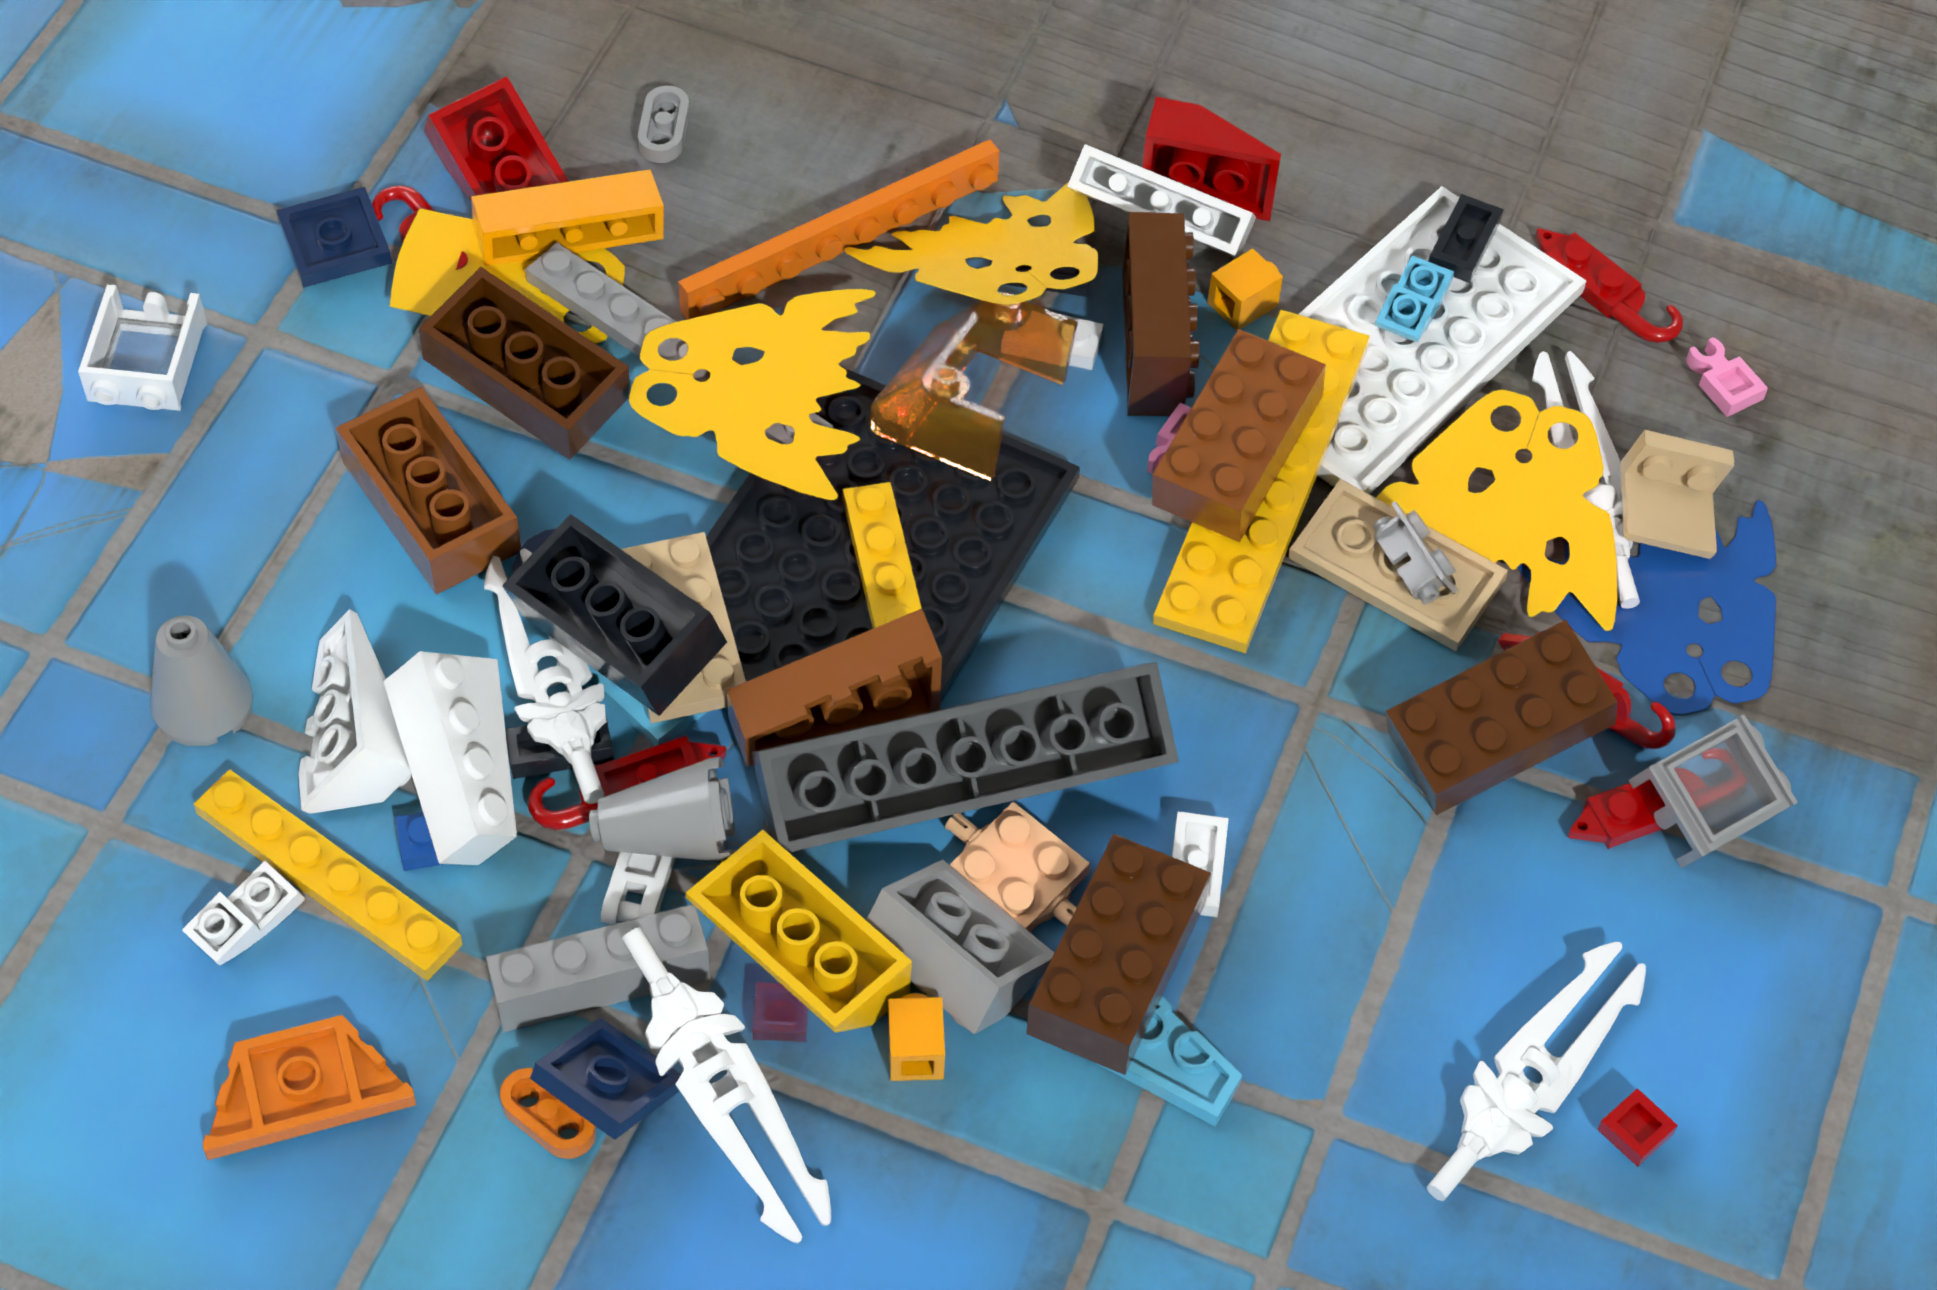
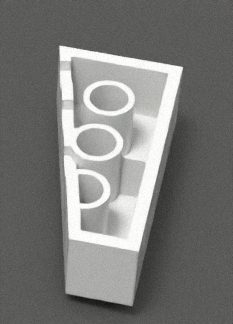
M420 651L383 681L439 864L480 865L517 837L498 659Z

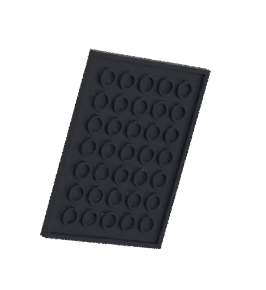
M844 368L847 372L846 377L858 382L860 387L818 397L816 402L820 406L821 411L815 413L833 425V429L849 432L860 438L856 443L848 445L847 450L842 454L816 457V461L838 494L837 499L828 500L800 493L750 473L706 536L746 681L752 680L873 629L844 508L843 489L891 482L921 608L942 656L941 704L1077 483L1080 467Z

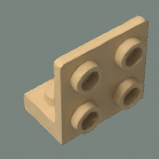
M1644 430L1620 462L1624 538L1638 543L1711 559L1717 552L1713 492L1734 467L1733 450Z

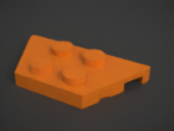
M343 1015L235 1042L227 1065L229 1075L226 1081L221 1084L216 1099V1116L210 1134H205L202 1145L207 1160L416 1106L417 1104L413 1088L407 1082L403 1083L388 1068L385 1059L372 1045H367L360 1038L358 1030Z

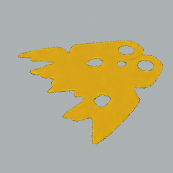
M1068 183L1047 201L1043 202L1027 195L1017 197L1003 196L1002 200L1012 214L1007 220L994 218L988 224H983L957 216H950V223L943 225L940 231H897L891 234L903 241L912 250H892L880 246H873L869 250L852 247L844 249L848 255L875 268L894 273L919 269L915 274L917 282L982 301L1004 305L1017 304L1040 297L1046 288L1067 289L1087 283L1095 278L1098 271L1097 251L1091 248L1090 245L1073 243L1075 240L1094 232L1095 225L1092 208L1087 196L1072 191L1067 187ZM1043 214L1048 215L1051 219V223L1044 227L1030 226L1027 221L1031 217ZM981 257L992 260V264L975 269L970 267L965 259ZM1021 265L1032 267L1028 272L1016 271V268ZM1061 267H1074L1080 271L1079 275L1067 280H1058L1050 276L1053 270ZM1017 282L1027 286L1025 292L1013 296L1002 295L997 291L1000 286L1007 283Z
M867 289L817 292L794 297L787 302L784 313L781 316L771 307L758 303L656 328L650 331L644 338L640 360L649 370L635 377L629 395V403L639 415L677 436L698 437L707 431H714L718 456L747 472L800 493L835 500L838 494L816 461V457L842 454L847 450L848 445L856 443L860 438L849 432L815 424L811 421L809 415L821 411L820 406L816 402L818 397L860 387L858 382L846 377L847 372L839 366V363L855 355L856 348L865 344L870 339V333L823 331L822 328L835 319L856 314L858 310L855 304L874 297L876 292ZM677 338L686 342L688 352L682 359L669 361L659 355V345L664 340ZM752 347L764 351L763 357L754 363L739 365L732 360L736 348ZM704 369L710 373V378L705 382H699L694 379V373ZM667 383L675 387L677 397L669 405L657 406L648 401L647 391L655 384ZM775 423L791 426L795 431L794 440L787 445L777 443L766 437L765 430Z
M1508 390L1493 391L1473 404L1413 459L1412 469L1419 484L1413 485L1401 481L1386 486L1376 497L1393 507L1392 503L1396 501L1407 514L1415 510L1426 526L1494 563L1503 560L1512 570L1522 563L1526 564L1531 570L1527 613L1530 618L1542 611L1547 613L1555 611L1567 593L1571 592L1605 631L1613 629L1617 606L1615 539L1610 514L1595 506L1583 496L1585 492L1599 485V479L1602 477L1604 470L1597 433L1592 421L1586 414L1562 406H1552L1539 413L1534 401L1525 395ZM1500 406L1515 408L1520 413L1521 423L1516 429L1509 432L1496 429L1490 420L1494 409ZM1561 422L1572 425L1578 433L1576 444L1566 449L1553 446L1548 439V431L1551 426ZM1527 448L1532 453V459L1528 463H1520L1515 458V454L1518 450ZM1477 467L1491 470L1495 478L1493 484L1481 493L1468 491L1469 477ZM1557 537H1563L1567 540L1570 557L1566 564L1560 565L1546 558L1545 549L1548 540Z

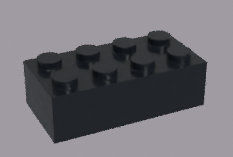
M572 514L556 528L502 585L524 618L658 716L665 711L727 643L710 611Z

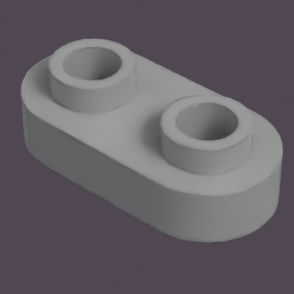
M660 86L651 90L645 98L638 130V145L640 154L648 161L654 163L670 162L676 159L683 150L690 109L688 95L682 89L675 86Z

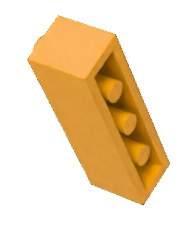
M651 169L471 196L473 225L484 265L538 259L556 243H559L572 253L664 239V205Z

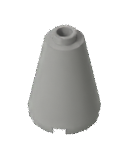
M187 615L169 619L159 628L155 642L150 709L156 724L170 740L186 746H209L218 743L217 737L231 730L233 734L240 730L252 712L253 692L248 677L200 619Z
M721 757L709 758L600 798L598 800V810H590L589 813L593 841H602L605 851L717 862L725 861L736 849L725 850L726 837L735 836V824L728 778L718 779L715 768L725 766Z

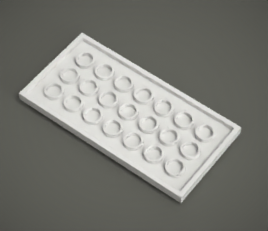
M1441 186L1298 314L1370 335L1369 347L1317 476L1333 487L1342 479L1370 495L1583 293L1586 280L1499 224L1471 282L1468 283L1453 277V281L1439 309L1418 343L1375 326V321L1393 285L1398 284L1411 255L1429 261V256L1459 199L1458 196Z

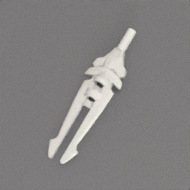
M1542 351L1536 361L1532 381L1543 387L1547 409L1552 406L1564 407L1547 352ZM1569 351L1565 356V361L1580 411L1590 418L1596 430L1604 468L1599 485L1585 492L1583 496L1586 500L1610 514L1616 548L1617 595L1621 607L1629 609L1637 606L1640 603V599L1628 563L1633 541L1625 539L1623 533L1620 460L1588 389V384L1594 380V377L1585 365ZM1556 423L1550 427L1553 446L1566 449L1575 445L1568 423Z
M525 548L520 551L522 563L533 554ZM493 556L486 572L484 590H490L498 596L508 659L518 697L535 702L518 705L514 710L520 720L529 723L527 729L535 742L549 744L572 764L584 801L589 804L597 803L600 798L604 797V792L591 758V747L594 744L596 731L606 723L605 705L600 704L605 697L604 685L597 684L582 690V686L592 677L587 663L549 636V640H541L530 646L518 609L502 587L507 578L500 558ZM554 656L557 659L556 666L542 671L538 669L537 663L542 657ZM560 683L566 685V692H558L551 697L547 695L546 690L548 687Z
M641 927L625 934L622 940L650 984L652 1019L645 1035L650 1048L661 1049L655 1060L659 1075L664 1076L679 1061L683 1068V1073L676 1082V1087L708 1133L762 1200L764 1211L760 1221L793 1243L798 1244L802 1239L799 1229L729 1115L734 1108L743 1103L749 1105L820 1224L828 1226L831 1222V1205L827 1180L813 1178L807 1171L774 1095L747 1044L730 1043L725 1038V1035L743 1031L745 1026L736 1016L721 1014L724 1003L714 992L696 991L686 983L680 982L672 973H668ZM728 1071L720 1080L714 1083L709 1082L718 1072Z
M1620 942L1599 946L1582 955L1585 963L1584 971L1533 1016L1494 1056L1495 1065L1498 1070L1497 1078L1483 1061L1478 1063L1473 1073L1475 1086H1467L1460 1098L1464 1121L1461 1130L1462 1136L1457 1145L1458 1149L1427 1186L1428 1192L1434 1198L1444 1201L1471 1167L1485 1156L1491 1157L1501 1152L1519 1155L1533 1144L1531 1137L1541 1138L1553 1130V1126L1549 1122L1535 1114L1537 1110L1550 1113L1557 1111L1583 1074L1622 1007L1629 1004L1635 1006L1640 1004L1646 975V966L1642 963L1638 964L1630 972L1562 1057L1551 1055L1545 1048L1547 1039L1621 951L1622 944ZM1526 1066L1537 1069L1542 1075L1543 1080L1540 1083L1531 1082L1524 1075L1523 1069Z

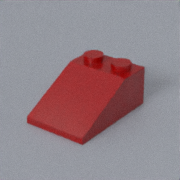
M507 76L428 115L424 133L448 173L470 201L471 196L569 182Z
M1156 96L1145 137L1142 168L1252 212L1256 219L1270 222L1281 153L1202 105Z

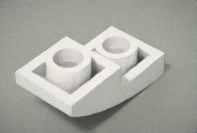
M264 861L228 898L219 892L182 931L220 966L263 938L290 915L305 898L274 868Z

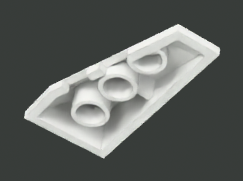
M350 609L319 640L312 691L320 694L314 716L307 719L305 734L313 737L310 757L305 756L301 759L298 773L301 810L309 814L384 802L398 787L405 785L412 776L383 681L386 678L358 613Z

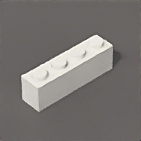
M1086 144L1082 149L1067 186L1076 193L1127 214L1129 212L1184 213L1185 232H1193L1195 242L1234 258L1240 256L1256 219L1252 212Z

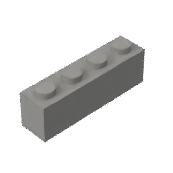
M692 904L487 956L486 961L491 987L503 1033L651 995L649 990L650 984L622 940L625 934L638 927H641L667 972L672 973L680 982L690 985L710 980L708 947L696 907Z

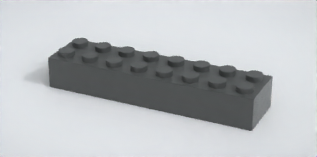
M1157 662L1138 664L751 752L769 835L788 852L1179 762Z

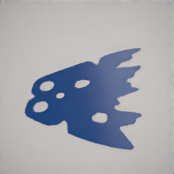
M1761 500L1756 501L1752 518L1739 517L1736 537L1728 547L1725 548L1723 546L1720 535L1715 527L1717 552L1711 559L1640 543L1639 556H1630L1628 559L1640 603L1633 608L1624 609L1621 607L1617 595L1615 622L1612 630L1605 631L1571 592L1567 593L1555 612L1563 621L1567 620L1571 628L1587 642L1621 644L1622 648L1616 659L1622 675L1651 701L1660 703L1670 713L1681 715L1703 711L1709 708L1715 695L1730 703H1740L1762 697L1767 692L1772 677L1776 597L1771 590L1756 583L1754 580L1770 575L1776 566V551L1771 518L1766 505ZM1563 540L1565 561L1560 562L1548 557L1546 558L1560 565L1566 564L1570 557L1567 540ZM1522 563L1518 566V569L1530 583L1531 570L1526 564ZM1712 597L1721 608L1723 620L1712 624H1707L1698 616L1700 601L1704 598ZM1690 644L1700 645L1703 649V654L1698 658L1691 657L1686 652V647ZM1730 661L1744 663L1752 672L1751 682L1743 687L1728 684L1721 675L1722 666ZM1673 673H1682L1689 676L1695 684L1694 694L1686 699H1678L1671 696L1665 690V678Z

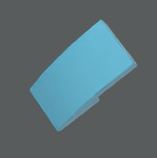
M1411 255L1398 284L1393 285L1375 321V326L1418 343L1439 309L1453 281L1454 271Z

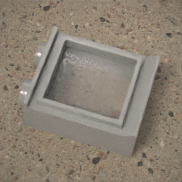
M1745 714L1646 768L1628 780L1633 789L1648 780L1652 781L1666 805L1654 813L1656 823L1664 830L1677 823L1692 848V851L1676 859L1681 868L1798 803L1791 792L1790 781L1781 770L1777 769L1765 749L1761 733L1749 723Z

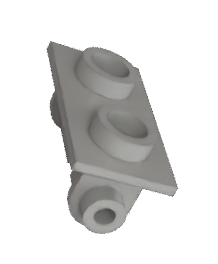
M1396 501L1393 502L1392 506L1398 515L1393 519L1390 516L1379 519L1373 526L1376 530L1374 538L1394 565L1408 555L1412 559L1397 569V572L1407 585L1413 598L1416 600L1420 599L1423 604L1431 603L1439 597L1440 592L1438 589L1443 585H1446L1453 593H1456L1458 589L1449 577L1456 570L1440 547L1432 551L1424 538L1430 535L1431 532L1415 510L1407 514Z

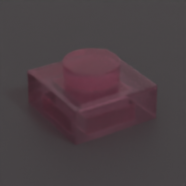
M756 982L753 1040L807 1042L809 1009L781 983Z

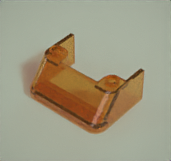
M1000 292L1002 295L1013 296L1011 293ZM982 300L936 325L873 401L869 418L870 428L883 438L991 481L995 476L1006 416L966 401L970 382L962 372L976 354L980 352L1063 385L1067 377L1078 321L1027 301L1011 305L996 304Z

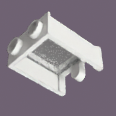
M107 284L78 370L87 401L103 405L119 404L145 407L150 410L167 409L181 411L180 402L202 331L207 326L200 294L190 293L186 316L169 314L165 298L156 292L147 294L143 305L144 312L124 310L117 286Z

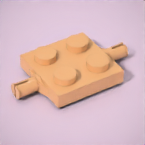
M1014 802L992 823L981 829L965 818L962 813L953 814L954 819L952 817L949 818L945 829L966 844L963 852L950 864L952 868L1030 933L1039 924L1050 920L1054 916L1064 925L1068 926L1077 908L1069 902L1071 893L1090 873V863Z

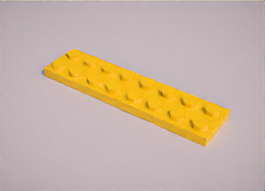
M1280 310L1268 341L1326 364L1323 397L1240 542L1193 522L1191 523L1153 614L1154 625L1246 654L1369 347L1370 335Z

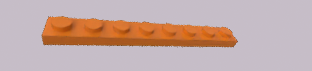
M990 139L678 281L680 312L686 319L717 313L721 308L745 297H752L761 290L784 279H791L800 272L823 261L834 259L839 254L845 252L844 249L847 247L853 248L862 243H869L879 235L901 225H908L916 218L938 208L947 207L955 200L970 193L986 189L992 183L998 181L1000 150Z

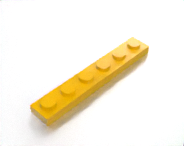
M229 769L193 803L198 816L260 861H266L282 877L427 982L463 945L461 934Z

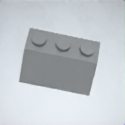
M943 859L882 888L866 919L868 923L912 960L911 981L914 986L929 997H942L943 1009L952 1016L955 1022L967 1028L974 1035L1003 1019L1044 975L1054 955L1051 949Z

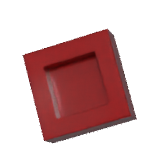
M1637 1088L1601 1120L1597 1130L1638 1167L1674 1134L1678 1125Z

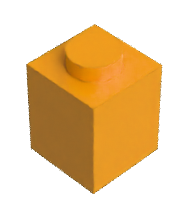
M1252 248L1211 274L1207 304L1237 331L1278 306L1283 275L1280 274L1278 268L1272 262L1266 261Z
M912 993L901 998L889 999L890 1081L944 1080L945 1041L942 997H928L924 994Z

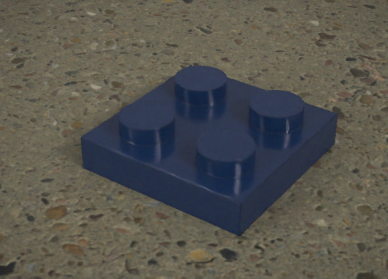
M365 187L276 210L280 227L303 288L392 264L388 244Z
M600 1017L535 1062L530 1079L584 1117L595 1127L616 1140L679 1092L675 1084L681 1074L671 1068L664 1076H660L655 1063L656 1056Z

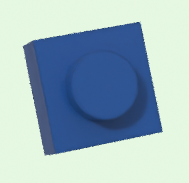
M424 813L395 817L403 870L408 871L443 865L438 862Z

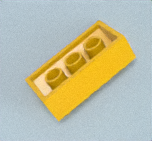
M761 830L686 892V898L835 1033L872 1026L888 1012L889 999L901 998L910 993L912 960L764 830Z

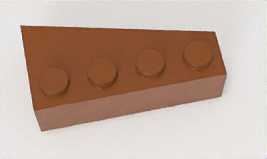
M921 608L728 689V717L746 767L754 765L752 751L940 709L942 656Z

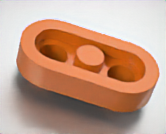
M522 1068L507 1076L500 1088V1100L505 1116L513 1124L556 1157L563 1159L577 1158L590 1150L596 1139V1127L532 1081L530 1077L533 1068ZM527 1097L538 1099L534 1106L524 1107L520 1105V1102ZM571 1128L578 1131V1134L571 1139H564L560 1136L566 1129Z

